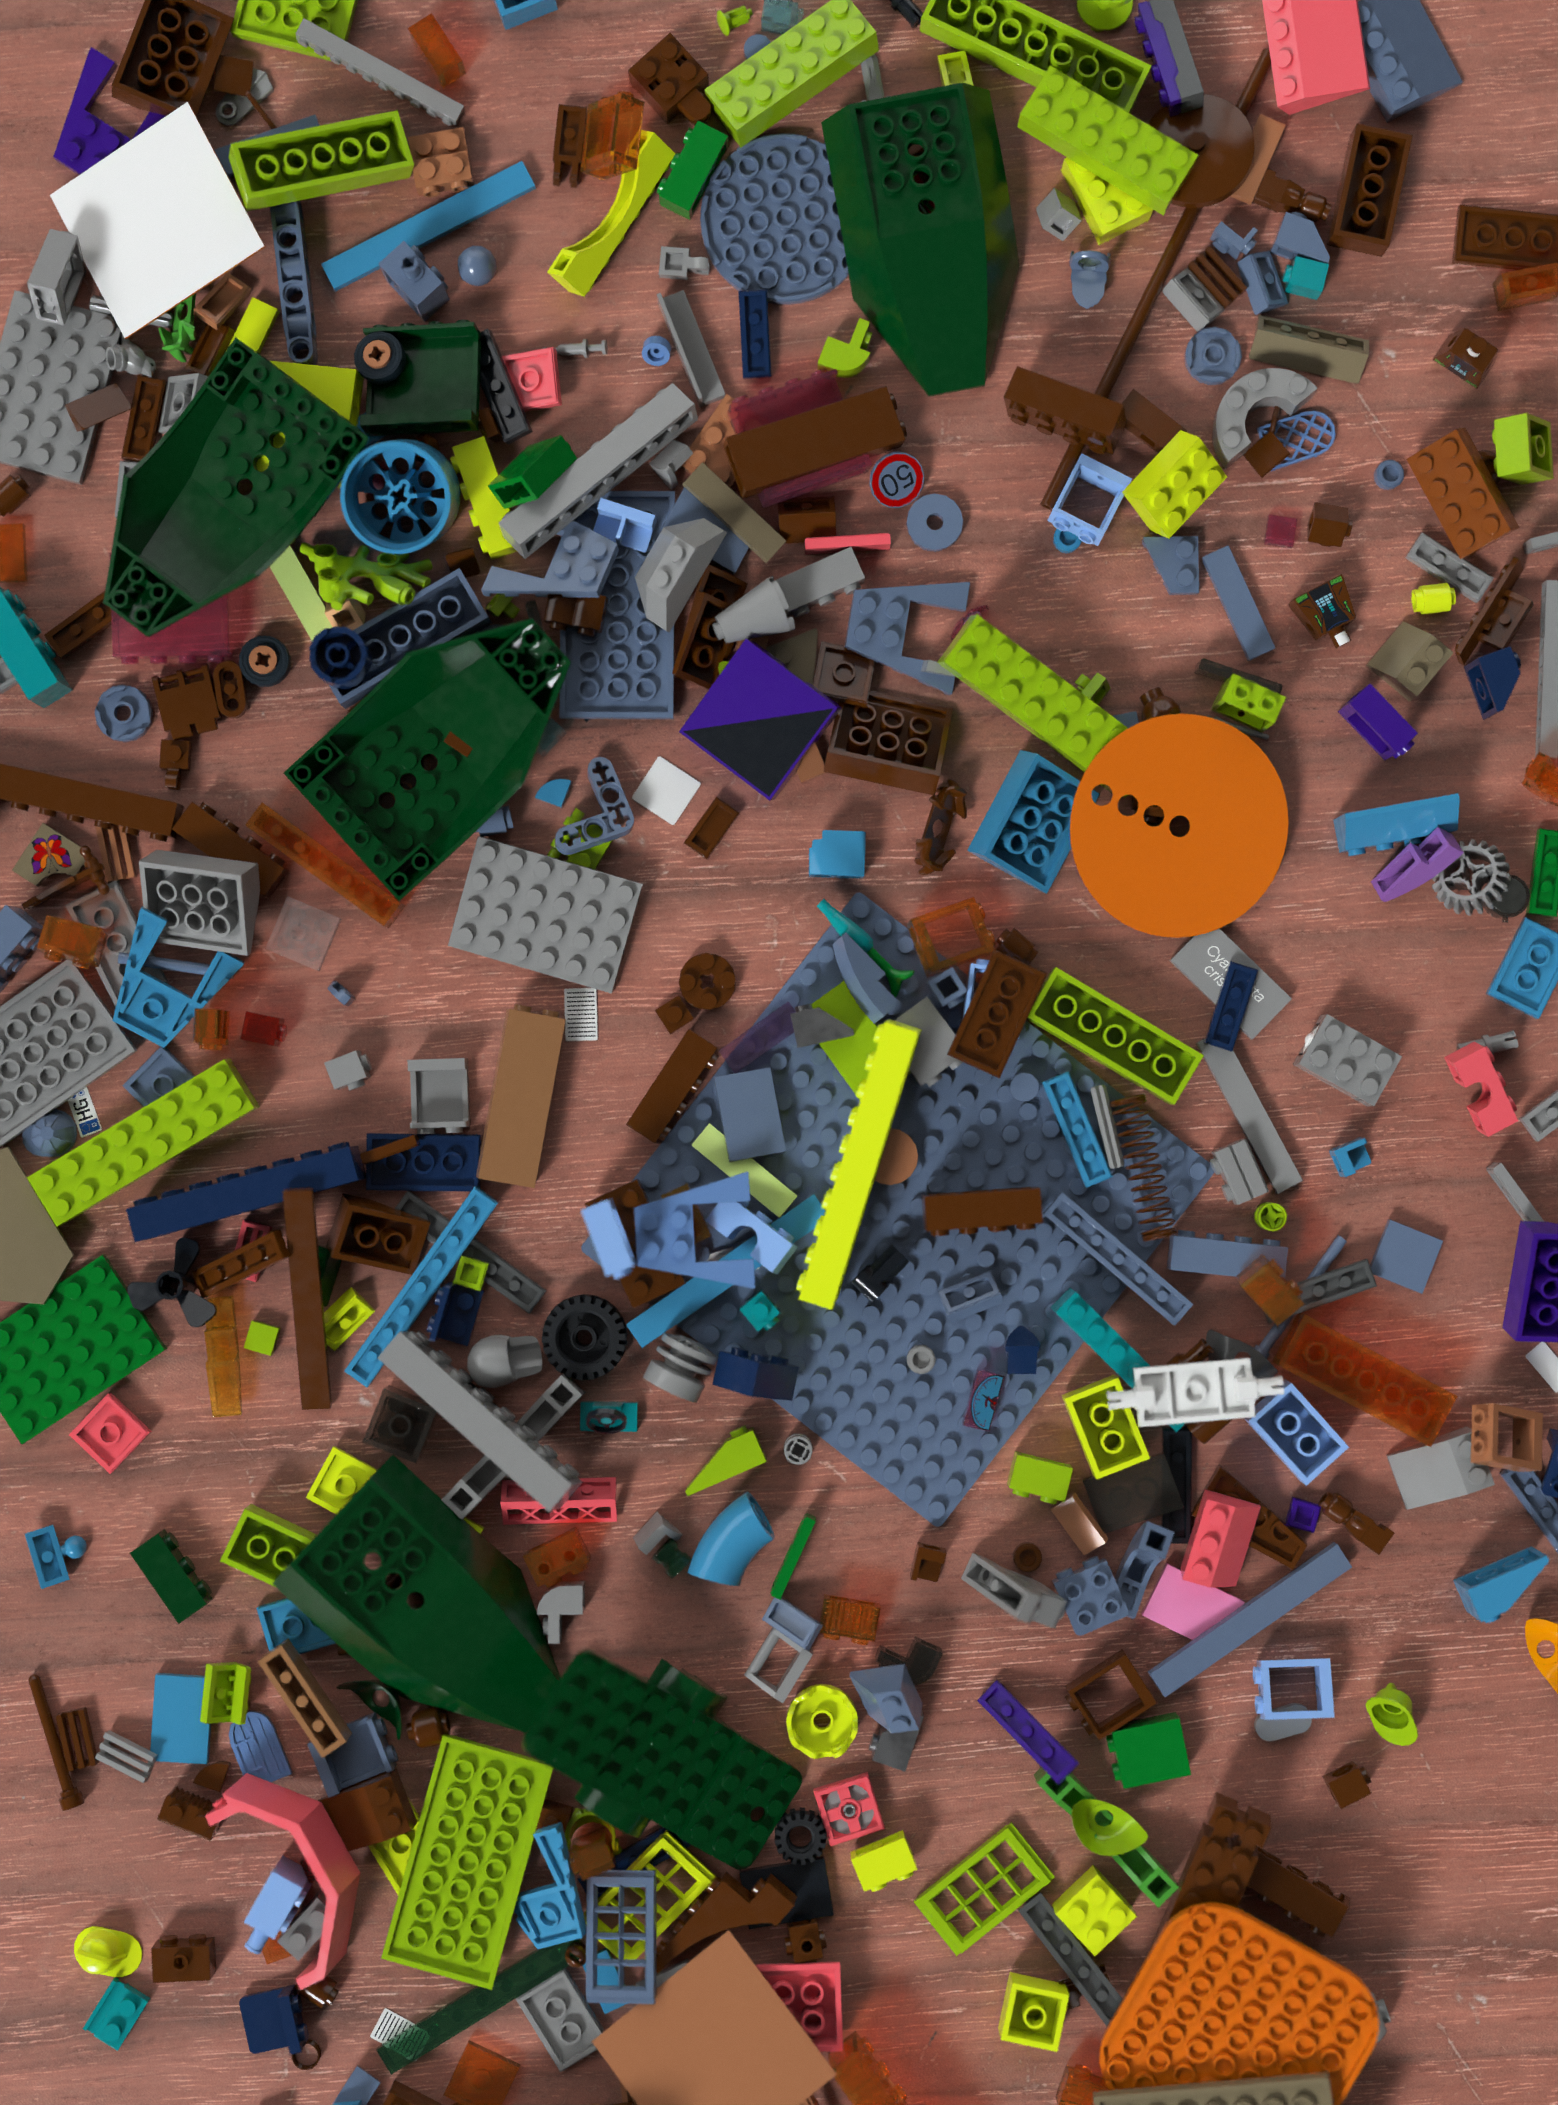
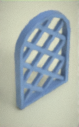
M1314 410L1301 412L1277 421L1274 435L1283 443L1284 447L1287 445L1295 449L1292 458L1286 457L1284 459L1288 462L1277 465L1271 471L1313 457L1315 458L1325 453L1333 444L1336 435L1335 426L1331 419L1324 413ZM1313 415L1310 421L1303 418V416ZM1316 416L1326 420L1323 427L1313 423ZM1295 419L1292 427L1283 424ZM1298 421L1308 425L1304 433L1295 430ZM1271 423L1257 427L1260 439L1263 438V434L1266 435L1268 433L1264 429L1269 428ZM1328 424L1331 428V431L1326 429ZM1279 427L1289 431L1285 440L1276 436ZM1311 427L1321 431L1317 439L1307 435ZM1292 433L1302 437L1298 446L1288 442ZM1323 433L1331 436L1329 445L1320 442ZM1305 439L1314 443L1310 452L1301 448ZM1317 445L1324 448L1323 450L1314 453ZM1298 452H1301V453L1307 455V456H1304V457L1295 459L1296 456H1297V454H1298Z

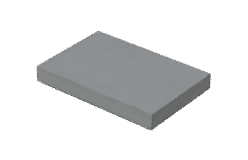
M563 1966L516 1996V2001L560 2072L597 2050L592 2041L605 2030L566 1966Z

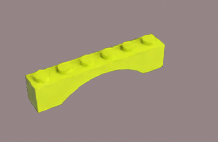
M637 130L623 152L621 182L615 201L600 225L586 238L571 246L562 248L547 271L568 292L585 297L587 292L593 288L596 278L609 263L610 256L617 245L623 241L629 226L639 216L643 204L653 194L655 186L663 173L669 169L670 162L675 153L654 132Z

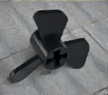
M180 1238L175 1247L174 1271L163 1272L158 1276L156 1283H130L127 1292L132 1306L136 1310L145 1311L163 1299L179 1302L190 1326L202 1327L217 1314V1307L194 1293L195 1283L193 1278L188 1275L200 1252V1244L188 1238ZM172 1281L175 1283L180 1282L178 1289L170 1288Z

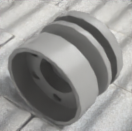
M664 1332L661 1340L670 1345L671 1349L662 1345L657 1346L656 1350L666 1359L664 1362L651 1359L643 1378L675 1396L697 1403L705 1384L695 1376L697 1373L710 1375L712 1370L703 1365L702 1361L715 1365L718 1357L708 1351L704 1345L688 1337Z

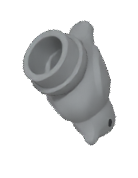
M123 334L121 335V345L115 344L106 350V362L110 370L118 372L125 370L130 374H142L148 377H152V374L155 372V361L146 356L142 349L129 341L128 338L125 339Z

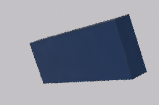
M767 289L738 291L743 379L771 378Z
M1232 961L1229 962L1204 1040L1205 1044L1230 1052L1233 1051L1258 972L1257 969Z

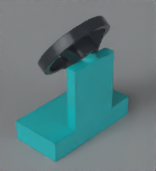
M581 1401L580 1431H594L603 1434L637 1432L638 1402Z

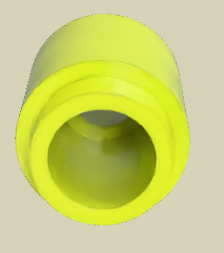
M1448 583L1419 586L1418 589L1412 590L1411 593L1413 611L1420 612L1421 614L1450 611L1451 605L1456 603L1454 588H1450Z

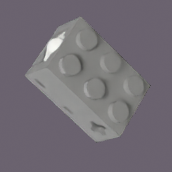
M1328 1014L1320 1015L1316 1022L1318 1026H1314L1311 1033L1305 1037V1043L1299 1052L1301 1056H1297L1293 1065L1363 1105L1375 1106L1402 1056Z

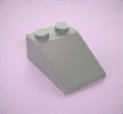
M1467 1426L1386 1455L1407 1510L1468 1495L1495 1485L1488 1466L1471 1463V1428Z

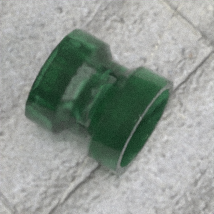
M672 1538L652 1556V1559L657 1564L664 1566L665 1573L671 1579L680 1573L692 1560L686 1552H681L678 1549V1543Z

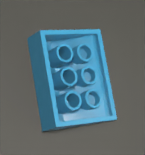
M1020 750L967 851L1047 894L1071 849L1070 816L1073 799L1080 781L1039 754ZM1095 790L1092 791V799L1094 802H1096L1098 796L1100 795V793L1096 792Z

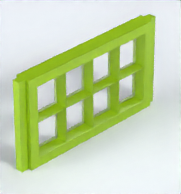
M1010 1822L922 1892L914 1900V1903L954 1954L958 1956L1050 1883L1055 1876L1014 1824ZM1004 1841L1008 1843L1019 1857L1005 1869L991 1853ZM985 1856L999 1872L986 1884L982 1882L972 1869ZM1021 1862L1024 1863L1036 1878L1022 1890L1008 1874ZM967 1872L979 1887V1890L965 1900L952 1883ZM1002 1878L1016 1893L1003 1906L989 1890ZM946 1888L960 1904L947 1916L933 1901V1898ZM982 1894L987 1897L996 1909L983 1922L969 1905ZM963 1909L977 1925L964 1937L961 1936L950 1922Z

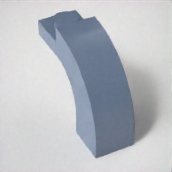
M1149 1521L1143 1523L1135 1533L1114 1578L1127 1606V1617L1131 1619L1136 1618L1148 1581L1157 1564L1165 1560L1174 1535L1173 1531Z

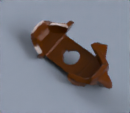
M948 779V787L937 788L936 792L938 795H932L929 798L932 807L922 839H916V851L920 853V858H915L914 862L923 866L918 871L919 875L943 871L944 866L956 853L954 849L944 851V845L954 815L957 813L963 819L967 818L965 803L967 792L959 787L954 780ZM939 819L942 822V831L934 837L933 824Z

